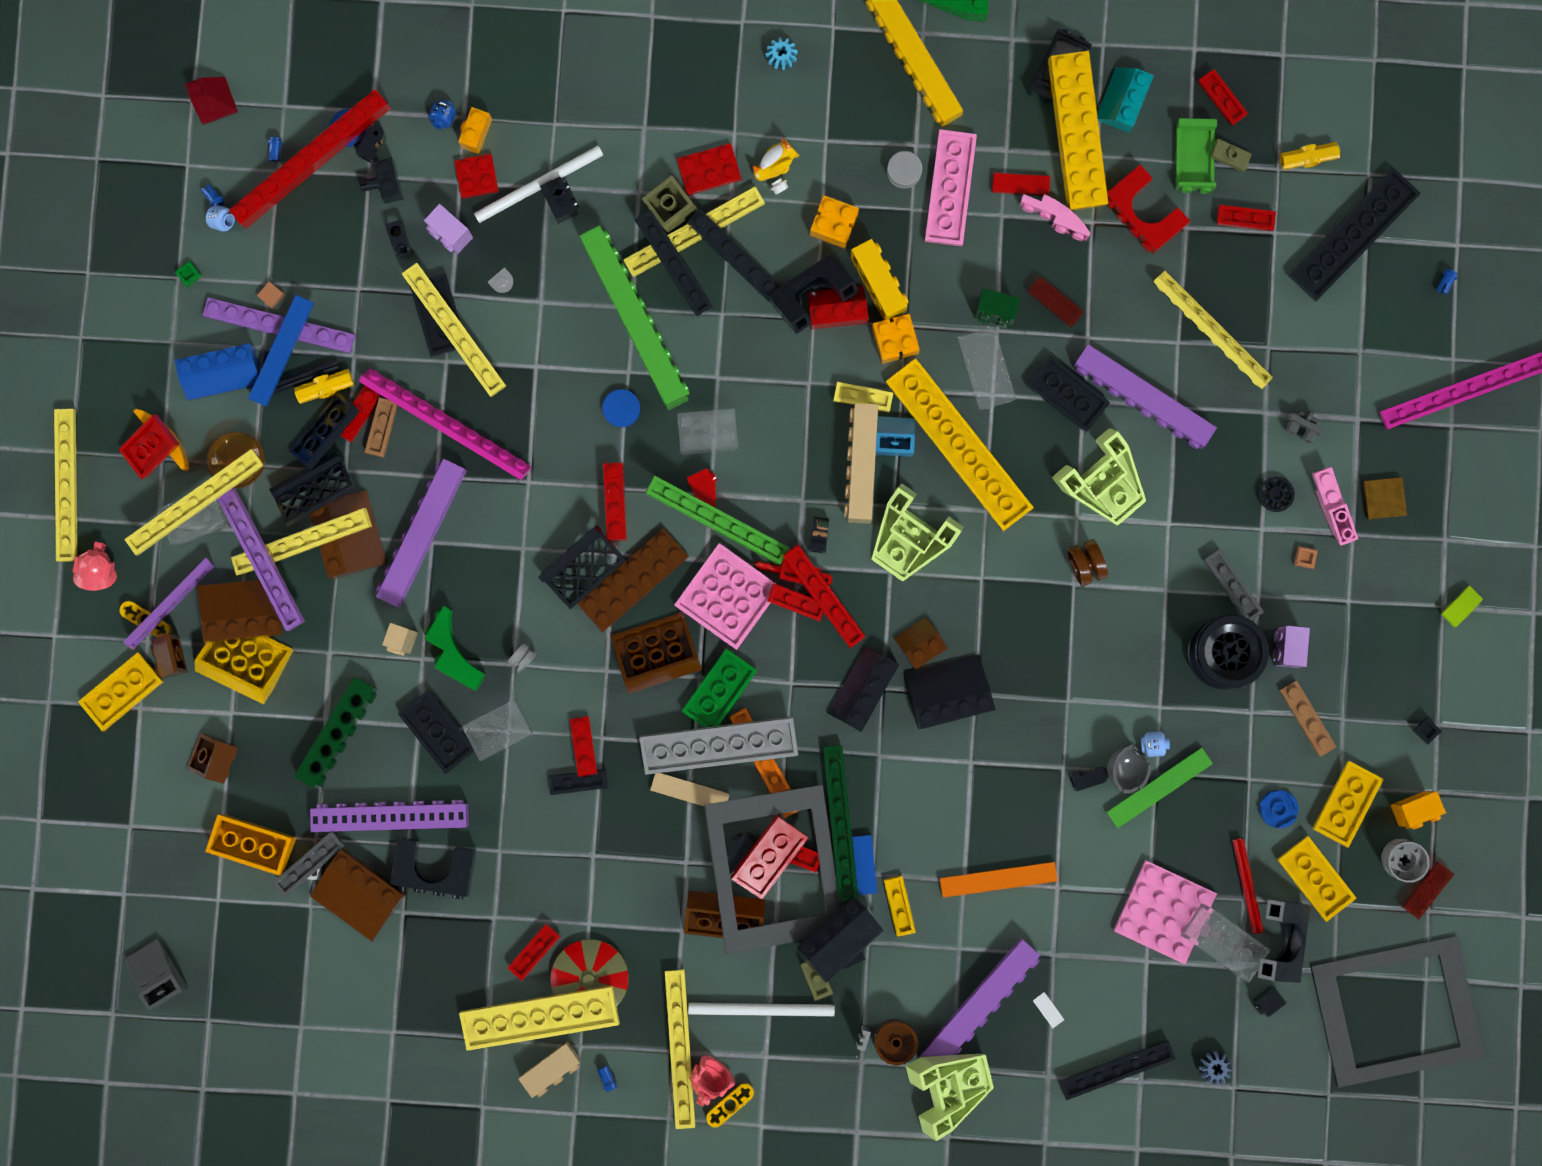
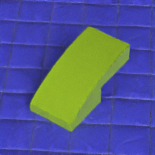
M1469 585L1446 607L1441 615L1455 628L1479 605L1483 598Z

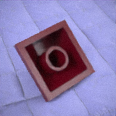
M202 77L185 84L191 103L202 125L238 113L226 77Z

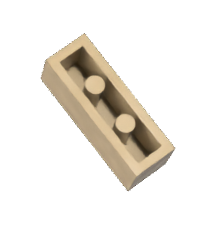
M390 623L382 645L387 647L386 651L398 655L411 654L418 632Z
M567 1041L521 1075L519 1081L531 1098L536 1095L539 1098L548 1091L547 1087L553 1083L555 1086L564 1079L562 1076L565 1073L569 1072L572 1074L579 1068L578 1064L581 1062V1059Z

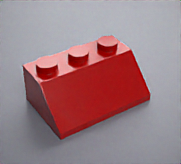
M857 286L859 292L845 302H842L832 289L808 291L809 315L812 323L811 330L868 324L864 286Z

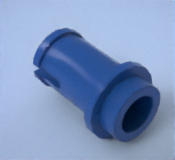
M269 137V141H267V144H269L268 161L280 162V149L283 142H281V138Z
M211 184L206 185L208 190L205 187L202 188L201 193L209 200L211 207L214 205H224V198L217 194Z
M1451 269L1443 272L1444 276L1436 289L1441 293L1445 286L1442 293L1448 295L1454 280H1457V272Z
M608 1065L597 1070L604 1085L603 1089H606V1092L617 1088V1081H614Z

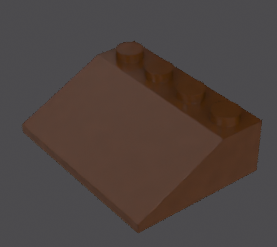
M367 491L343 495L310 514L313 527L362 508L367 509L372 527L319 546L327 577L331 580L388 564Z
M260 580L197 586L203 643L282 636V622Z
M683 612L610 636L623 681L629 694L702 670Z
M341 849L324 872L310 897L370 941H373L407 893L397 890L395 885H390V881L348 850Z

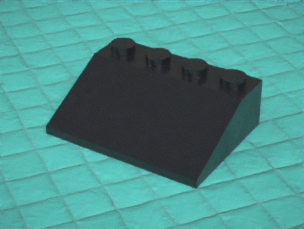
M979 655L905 674L919 730L996 710Z

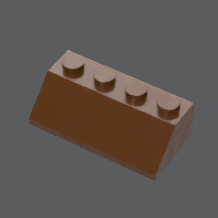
M688 891L684 925L685 934L723 938L717 893ZM733 896L737 929L762 926L766 899Z

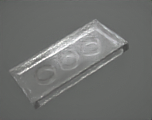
M995 327L958 337L957 339L979 411L1015 401L1016 397Z

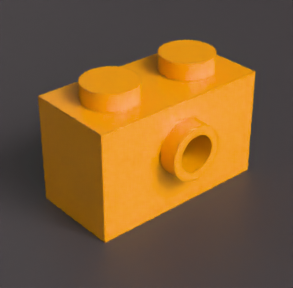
M471 108L467 120H464L461 125L462 133L458 141L461 148L476 154L480 153L492 122L490 113Z

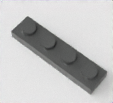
M1218 549L1203 560L1241 616L1253 620L1264 613L1221 549Z
M331 831L272 884L286 898L344 848L345 845Z

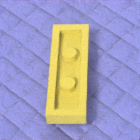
M837 382L834 402L854 406L855 403L878 405V410L890 412L893 393Z

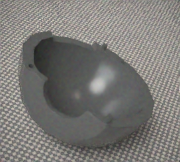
M1128 744L1118 748L1110 756L1107 763L1108 778L1111 784L1122 793H1133L1141 790L1150 776L1151 762L1136 752L1138 749L1135 745Z

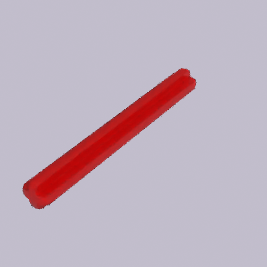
M1234 839L1233 846L1252 933L1260 934L1264 930L1244 839Z

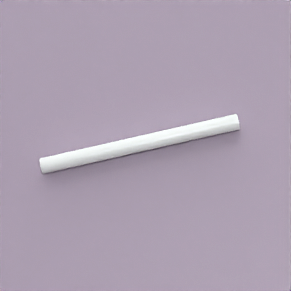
M596 146L478 210L474 215L478 222L481 223L541 190V185L559 176L563 178L602 157L603 153L599 146Z
M689 1003L688 1014L834 1016L835 1005Z

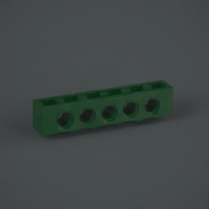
M358 677L352 679L295 773L294 777L313 789L318 788V786L322 787L327 779L326 773L328 770H332L337 762L335 758L338 753L341 754L347 746L346 740L349 736L352 737L357 729L355 725L358 720H362L365 717L367 705L369 703L372 704L375 700L377 688ZM356 695L362 698V702L358 706L353 703ZM346 712H350L352 715L349 722H345L343 719V715ZM336 728H339L342 732L339 739L333 736ZM326 745L331 747V753L328 756L323 753V748ZM317 761L321 764L319 772H315L313 769V765Z

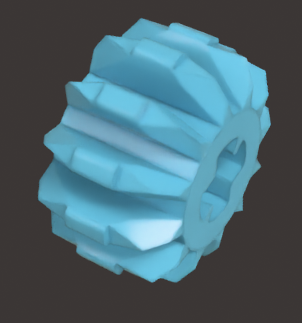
M779 37L778 43L772 40V46H767L768 53H766V58L769 59L768 64L772 65L775 63L774 69H778L781 66L783 71L785 70V65L791 68L792 62L797 61L795 55L798 54V50L794 49L795 44H789L788 38L785 39V42H782V38Z

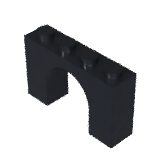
M831 253L768 295L774 309L795 334H798L812 324L807 312L799 304L801 297L809 289L818 286L828 287L834 291L842 302H845L859 292L853 278Z
M397 839L390 885H395L397 890L413 888L416 893L425 894L426 891H432L435 896L444 897L445 894H451L452 898L460 900L469 896L476 849L455 847L449 875L440 882H431L424 879L417 869L416 861L420 840Z
M1268 899L1265 919L1282 923L1285 931V942L1281 953L1276 958H1260L1258 978L1278 982L1301 983L1311 905Z

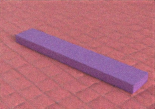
M205 558L123 643L134 650L214 568V565Z

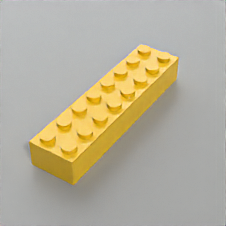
M1089 51L1051 56L1048 59L1066 206L1071 211L1106 206L1108 204Z

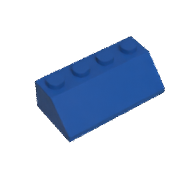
M250 343L175 360L178 379L187 400L252 387L260 373L256 350Z

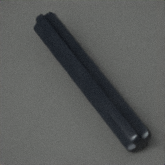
M333 360L282 379L278 382L273 395L312 381L316 377L340 370V365L337 360Z

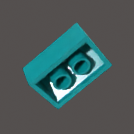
M1116 67L1097 112L1098 121L1130 133L1154 75L1137 68Z

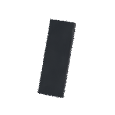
M606 769L597 770L598 774L578 777L577 772L548 776L550 795L608 788Z

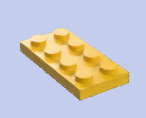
M137 652L79 700L78 703L101 731H105L164 681L157 675L143 655Z
M1347 761L1312 829L1349 848L1384 779L1351 761Z
M1309 836L1303 838L1276 859L1324 922L1330 920L1357 899Z

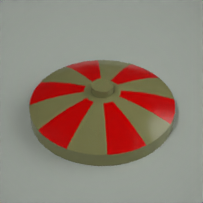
M584 939L567 946L556 958L551 971V986L554 995L613 985L616 1006L624 998L629 983L628 967L621 953L609 943L597 939Z

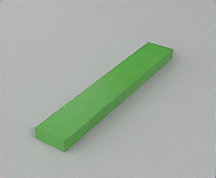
M1200 748L1106 813L1115 827L1119 828L1213 763L1203 748Z

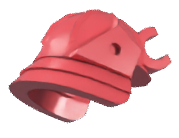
M95 542L94 550H88L75 557L73 581L78 587L96 591L108 588L116 581L115 562L110 561L109 556L104 553L106 544Z
M707 1055L701 1057L699 1065L695 1064L689 1078L692 1080V1087L698 1095L696 1103L704 1106V1104L708 1106L710 1100L718 1096L723 1097L727 1090L735 1085L734 1077L728 1068L717 1059Z

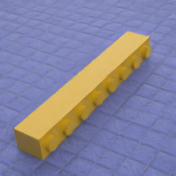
M866 0L865 3L870 12L873 11L876 16L875 21L880 28L883 27L886 32L884 33L886 40L895 47V55L898 59H902L905 64L903 66L906 73L913 77V84L916 90L922 92L925 105L931 107L934 112L932 113L934 120L937 123L940 122L943 127L961 117L963 113L962 107L898 1Z

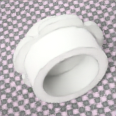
M781 178L772 183L773 187L770 190H773L775 195L788 188L787 180L783 181Z

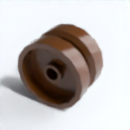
M1094 539L1083 542L1082 548L1078 545L1067 548L1071 568L1081 587L1092 584L1093 577L1097 581L1108 578V570L1103 554Z
M890 1019L880 1024L875 1031V1049L883 1061L887 1064L898 1066L912 1060L917 1052L918 1041L911 1025L904 1020ZM895 1039L900 1041V1043L897 1042V1046L893 1045Z

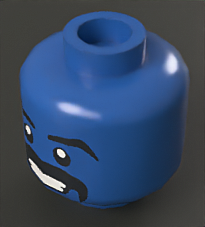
M447 100L436 101L433 103L428 118L437 129L449 128L455 118L456 110L454 105Z

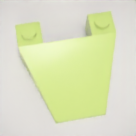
M1109 428L1095 440L1105 453L1104 457L1081 476L1074 468L1065 465L1052 478L1062 492L1118 526L1144 504L1146 498L1129 445L1118 431Z
M902 483L887 503L871 560L901 581H904L950 548L962 532L964 526L948 516L939 531L919 519L907 510L917 494Z
M984 1053L920 1057L906 1065L910 1083L923 1091L928 1088L930 1089L934 1107L919 1115V1120L923 1133L935 1141L951 1133L994 1088L987 1058Z

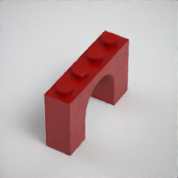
M1140 164L1107 192L1108 204L1106 206L1117 213V218L1121 223H1126L1130 228V233L1135 238L1138 237L1140 239L1142 247L1147 252L1154 254L1190 223V220L1178 207L1158 223H1145L1137 218L1132 208L1133 198L1150 184L1153 179Z

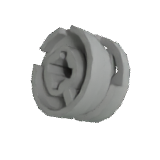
M526 643L521 645L507 662L510 666L518 667V673L522 672L537 654L535 651L531 652Z

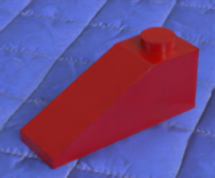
M708 468L687 477L695 497L716 508L715 482H717V478L714 472H709Z

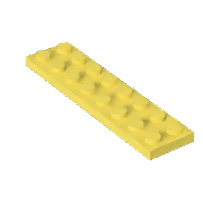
M613 985L463 1010L459 1013L467 1051L620 1024Z

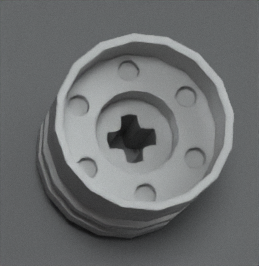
M1405 838L1390 841L1384 847L1381 854V863L1384 870L1390 876L1403 882H1416L1422 879L1430 866L1426 850L1421 845ZM1406 857V861H1399L1400 858Z

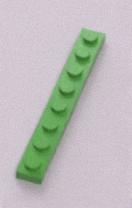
M653 476L645 492L646 495L778 565L782 563L784 559L782 555L789 548L656 476Z

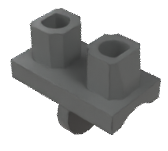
M1310 409L1308 413L1300 411L1299 416L1294 413L1288 416L1286 419L1288 424L1285 431L1291 435H1296L1299 428L1304 430L1305 432L1301 439L1310 444L1322 433L1323 428L1315 425L1318 419L1313 417L1314 411Z

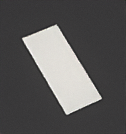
M1045 992L1033 1000L1052 1028L1064 1021V1018Z

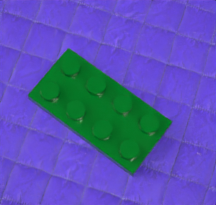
M725 649L682 712L704 728L719 726L758 670L728 649Z

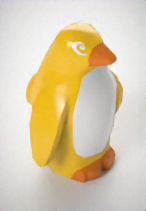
M782 138L781 143L775 144L768 149L759 166H752L754 176L758 181H764L777 177L780 174H785L788 172L792 160L800 155L785 138Z

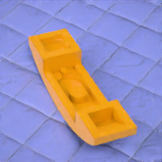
M139 409L133 411L143 424L152 416ZM165 424L180 444L170 456L182 470L187 472L189 470V462L185 449L176 434Z

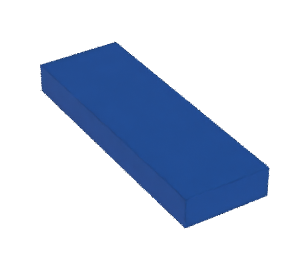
M872 835L854 836L852 841L858 895L877 893Z

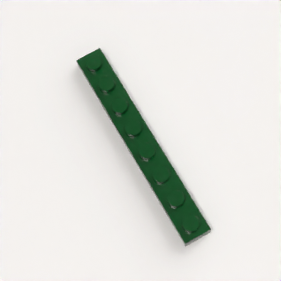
M842 745L823 747L839 902H847L853 897L859 900Z

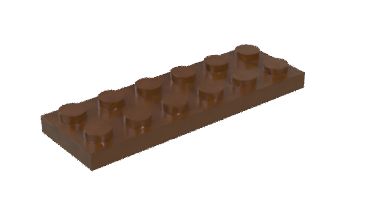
M663 528L577 604L603 633L687 560L689 556Z

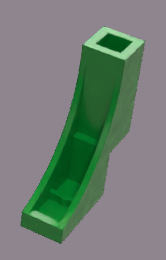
M443 606L442 609L439 608L435 613L434 618L436 620L433 625H429L424 633L426 641L444 650L443 653H439L436 657L434 668L477 691L486 674L472 666L459 651L452 633L453 611Z

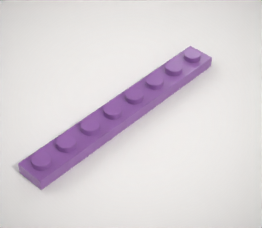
M207 298L203 316L206 318L273 335L278 334L285 319L283 316L212 298ZM306 322L298 341L351 354L355 335Z
M232 488L217 500L285 630L291 631L305 622L238 492L235 488Z

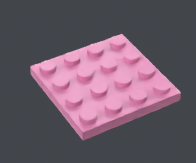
M719 543L674 606L737 650L770 605V602L766 600L774 582Z
M1145 860L1113 931L1186 964L1217 893Z

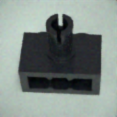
M387 158L373 162L376 173L375 178L360 180L361 192L364 193L378 189L385 204L404 200L396 164L393 159Z
M559 176L540 186L558 224L578 215L576 208H579L575 197H570L568 192L571 189L566 180L562 181Z

